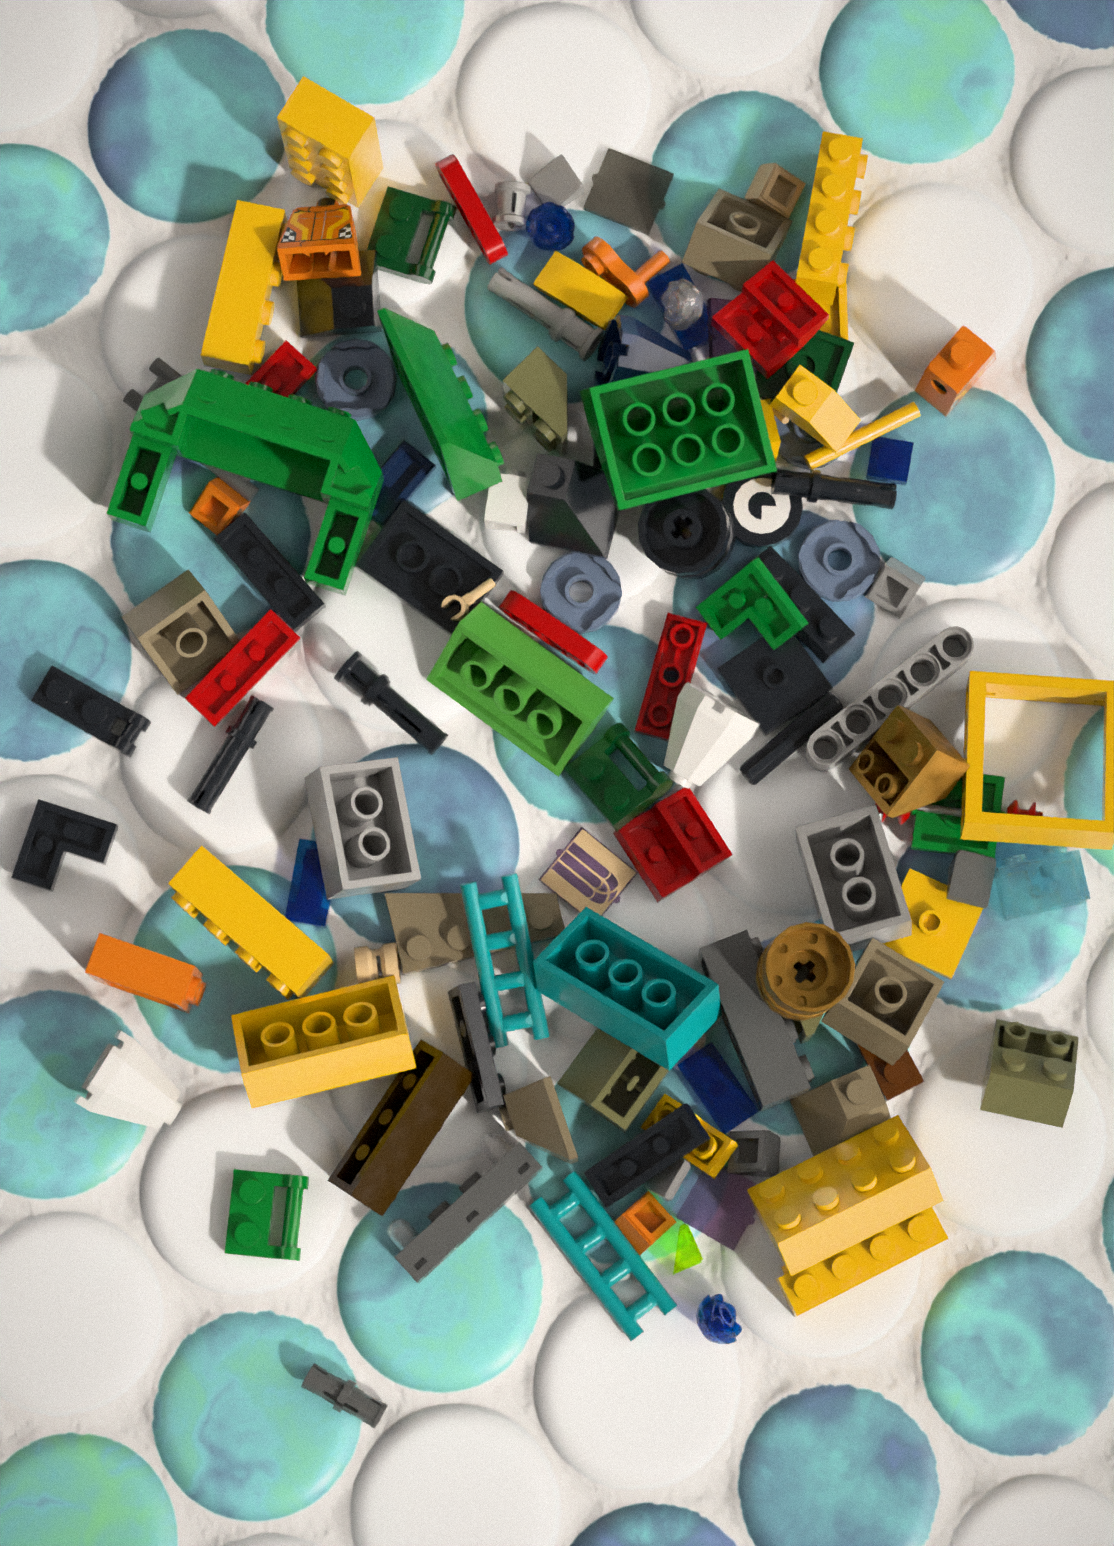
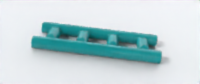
M517 873L501 876L503 889L478 894L476 881L460 884L481 993L486 1004L488 1028L494 1038L496 1048L509 1045L507 1032L531 1027L534 1040L550 1037L542 994L537 989L533 965L535 959ZM507 905L511 930L487 934L482 910ZM515 946L519 971L495 975L490 951ZM523 987L528 1011L503 1016L498 992Z
M574 1171L562 1180L569 1192L550 1206L541 1196L528 1207L628 1339L632 1341L644 1332L637 1320L656 1306L665 1316L678 1305L581 1177ZM580 1204L595 1225L575 1240L560 1219ZM606 1238L620 1259L600 1274L585 1253ZM632 1272L646 1293L628 1307H625L611 1287Z

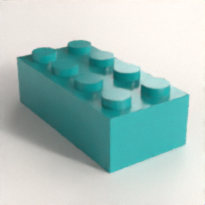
M585 907L533 961L539 993L669 1071L722 1015L719 984L588 907Z

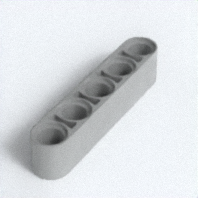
M958 626L943 630L822 725L809 737L805 750L808 764L815 770L829 771L870 741L894 710V708L884 707L879 702L878 694L884 690L896 692L900 698L899 705L910 709L968 662L972 654L974 642L971 634L966 629ZM949 639L958 640L964 647V654L960 657L948 656L943 650V643ZM920 664L927 666L932 672V679L926 683L914 680L910 671L913 666ZM852 715L862 716L868 723V730L862 734L852 733L846 726V719ZM823 740L831 742L836 749V755L831 759L824 760L819 758L813 749L815 743Z

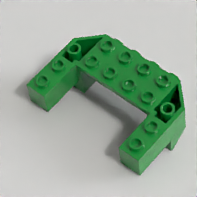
M197 368L144 395L129 429L132 438L106 514L113 521L151 533L176 455L328 504L304 579L307 584L346 596L384 477L356 420L351 418L352 414L334 407H328L325 410L312 406V401L297 395L289 394L287 398L275 394L272 388L257 382L250 381L249 385L235 381L233 375L220 370L211 369L210 372Z

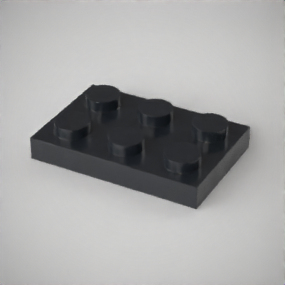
M403 500L355 565L357 570L450 636L460 622L452 621L451 618L461 611V604L459 601H455L449 607L443 609L441 607L443 600L450 595L462 597L489 578L497 584L504 575L502 569L405 500ZM492 589L469 606V613L480 602H484Z

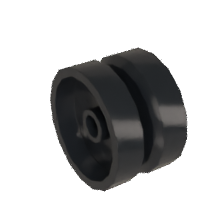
M707 489L647 503L643 506L638 521L639 542L646 556L667 574L684 580L703 579L719 571L730 558L736 541L735 523L728 508ZM690 526L689 530L692 535L685 539L682 536V532L686 527Z

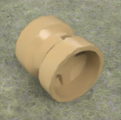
M396 942L385 943L379 949H370L368 946L354 947L358 984L395 975L396 983L401 984ZM377 956H380L382 975H379Z

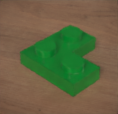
M759 557L751 561L696 606V609L720 640L728 636L747 619H750L773 650L780 647L808 624V621Z

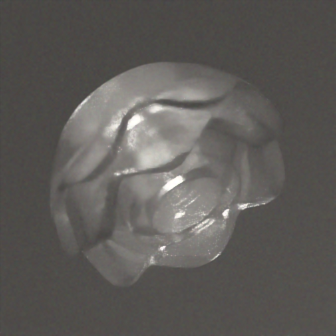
M680 278L678 281L668 283L669 288L663 293L661 298L662 304L666 309L663 319L667 324L673 326L674 330H685L693 326L699 320L703 311V297L700 290L692 282Z

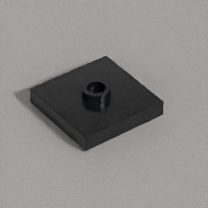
M795 635L775 650L771 648L764 637H761L717 668V672L749 716L760 723L758 728L765 737L833 689Z

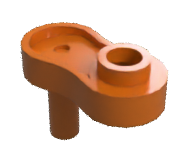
M595 236L582 247L584 257L581 258L583 266L597 276L600 275L606 282L623 292L628 297L625 303L633 308L637 307L649 296L645 283L670 263L668 256L660 250L634 272L621 260L611 246L600 237Z

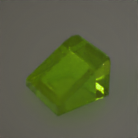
M686 1223L680 1225L678 1229L672 1275L697 1266L703 1261L690 1227Z

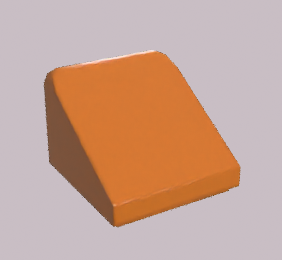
M217 477L208 482L189 511V514L215 535H218L244 512L251 501H247Z
M649 1191L614 1221L639 1255L644 1253L676 1223L675 1219Z

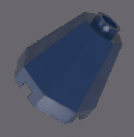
M619 314L616 316V320L612 319L608 322L600 343L597 360L603 362V372L595 371L594 387L693 363L691 353L636 318Z

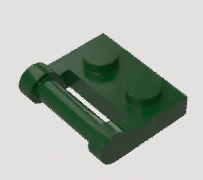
M388 186L367 250L377 251L378 270L419 283L432 284L436 274L433 267L448 222L454 220L457 207L446 201L432 200ZM423 214L433 216L418 264L408 263L407 261Z
M616 723L611 726L602 739L564 768L571 780L616 832L663 796L673 784L671 778L664 771L659 772L629 738L631 735L630 731L622 723ZM617 749L647 782L646 786L640 791L632 785L608 757Z

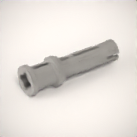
M500 268L498 273L496 272L487 287L489 291L503 298L522 313L543 325V327L549 330L548 334L555 342L561 340L579 352V358L583 361L591 357L602 341L605 333L600 327L594 329L576 317L577 312L572 308L568 309L566 307L562 309L553 304L546 297L519 281L504 268Z

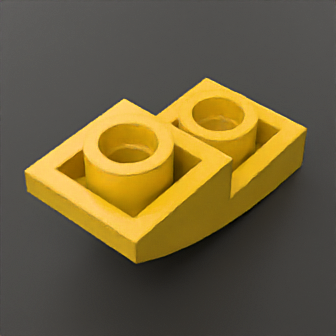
M556 250L533 283L539 291L572 308L577 312V316L600 327L604 331L607 328L608 322L615 318L628 299L623 292Z
M664 1094L641 1128L645 1131L682 1106V1104ZM694 1113L711 1139L683 1158L715 1179L738 1144Z

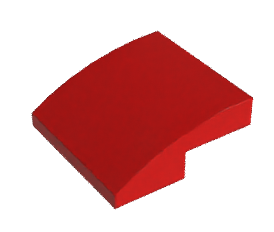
M772 260L743 284L741 294L712 316L711 325L738 351L748 349L752 365L768 379L816 334L829 319V314Z
M685 787L656 803L650 810L634 818L620 830L613 833L657 903L698 879L733 855L691 789Z

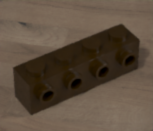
M420 1039L413 1050L416 1068L397 1074L327 1180L382 1217L475 1077V1074L450 1056Z

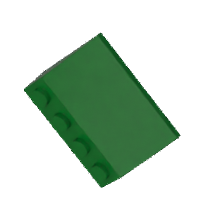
M386 308L378 310L377 313L397 374L456 500L459 501L503 482L498 467L505 464L496 442L493 441L488 444L483 434L489 431L480 408L472 411L468 400L473 398V395L464 375L456 377L452 367L458 364L449 343L441 345L435 331Z
M748 349L580 390L589 431L617 511L777 471Z

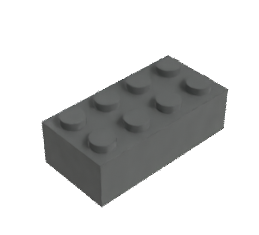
M744 930L701 947L698 959L705 976L719 984L721 1017L758 1109L761 1112L808 1092L811 1088L809 1082H812L814 1074L806 1055L804 1054L799 1057L793 1043H796L798 1035L792 1019L782 1018L781 1015L772 1011L760 997L755 977L757 962L764 950L759 938L751 939L748 931Z

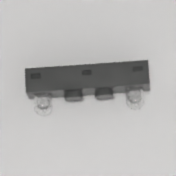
M494 1132L486 1134L482 1138L480 1146L484 1155L494 1166L483 1176L477 1171L458 1188L463 1194L452 1205L445 1200L427 1216L432 1223L420 1234L405 1219L398 1218L389 1223L387 1235L400 1250L394 1258L417 1283L426 1278L543 1170V1167L520 1142L512 1148L500 1134Z

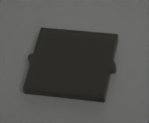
M608 148L598 174H593L592 176L593 186L583 210L649 236L659 210L665 208L666 203L664 199L673 180L674 173Z

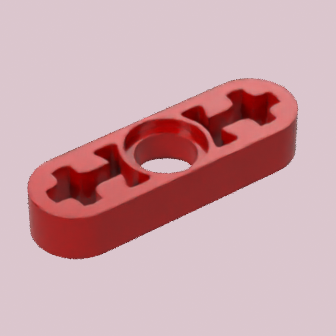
M451 154L436 162L435 166L442 182L488 264L491 265L508 256L501 236L457 157Z
M510 590L498 606L510 619L592 674L596 675L608 659V656L593 643L516 591Z

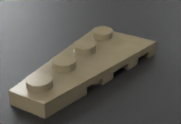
M385 893L404 975L474 958L461 893ZM521 893L531 944L556 938L565 929L556 893ZM507 905L482 910L487 934L511 930ZM515 946L490 951V953L493 954L515 948Z

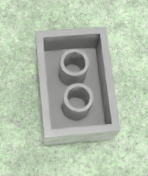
M398 757L322 766L304 778L327 899L405 889L421 880Z
M876 805L795 827L796 843L821 924L838 932L850 946L852 952L866 948L872 938L881 943H886L912 935V920Z

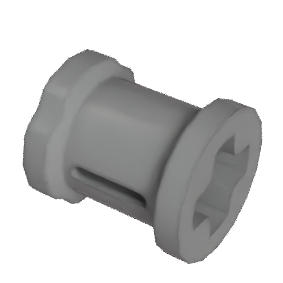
M514 181L496 183L494 191L498 195L497 216L492 218L494 226L505 231L526 230L528 228V220L525 218L526 197L531 193V187Z

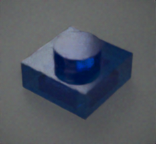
M878 437L872 440L866 479L906 485L914 442Z

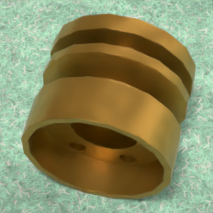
M805 922L788 927L765 947L757 962L755 980L760 997L772 1011L786 1019L805 1021L821 1016L846 996L854 981L855 962L850 946L838 932L824 924ZM805 966L809 970L806 976L808 980L805 979L798 983L794 979L797 975L796 969L798 970Z

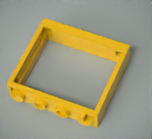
M970 671L965 689L963 758L970 767L962 776L960 839L1112 850L1114 844V681ZM986 698L1104 706L1102 820L982 812Z

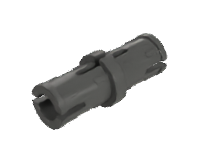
M315 1363L301 1385L302 1388L315 1393L333 1404L332 1409L339 1413L343 1410L359 1418L374 1429L388 1407L386 1403L371 1397L355 1387L357 1383L350 1379L346 1382Z

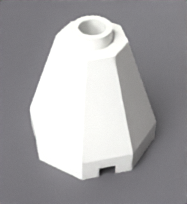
M686 683L677 698L664 766L671 770L668 776L674 782L688 789L692 783L701 786L753 738L760 723L735 707L725 704L714 695L691 683Z
M118 1030L114 1037L120 1040V1043L117 1047L111 1044L106 1046L82 1085V1088L88 1091L86 1097L83 1098L77 1094L74 1102L90 1112L145 1126L159 1128L163 1122L170 1125L183 1105L177 1101L181 1092L134 1038Z

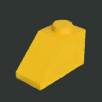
M801 365L793 372L770 404V406L835 454L861 421L834 389Z

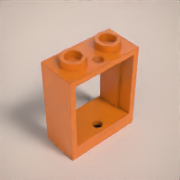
M102 933L98 935L85 971L88 976L97 982L186 1013L190 1012L192 1005L199 1006L206 989V983L202 982L203 974L196 966Z

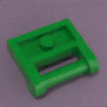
M234 1169L224 1253L300 1261L302 1248H297L303 1192L304 1189L308 1190L309 1177ZM275 1187L287 1188L281 1246L269 1245Z

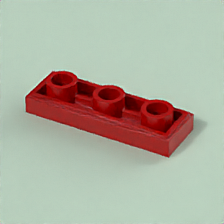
M667 612L635 726V733L669 741L677 698L684 685L692 681L707 623ZM668 671H674L678 674L679 678L676 682L669 683L664 680L663 675Z

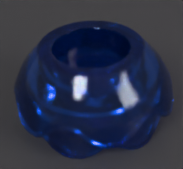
M546 202L530 211L526 220V231L530 241L537 248L547 252L561 251L574 240V219L564 206L556 205L553 202ZM547 226H550L552 228V231H549L547 229Z
M722 1294L704 1297L696 1312V1321L701 1333L712 1343L727 1345L736 1342V1337L741 1333L742 1327L736 1322L735 1307L730 1303L724 1302Z

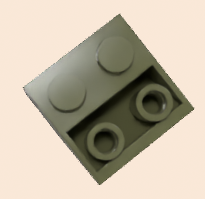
M537 346L502 380L503 399L507 403L504 409L519 424L526 421L536 431L533 437L546 451L551 452L555 449L563 456L568 451L567 374Z
M996 1019L983 1080L980 1110L1063 1128L1074 1092L1079 1037L1060 1031H1049L1026 1026L1019 1022Z
M597 1028L557 1084L625 1133L667 1076L669 1070Z

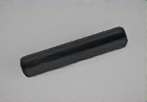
M831 692L825 693L746 760L739 768L746 781L751 785L758 784L805 744L817 729L843 710L840 700Z

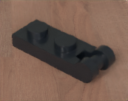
M54 666L50 667L31 699L33 704L130 758L137 748L134 743L141 731L145 733L151 724V721L141 714L130 710ZM118 719L127 723L120 736L111 732Z

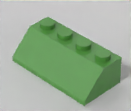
M482 602L458 623L426 679L558 777L597 727L614 699Z

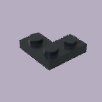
M38 799L11 878L53 892L66 853L106 866L119 826L115 823Z

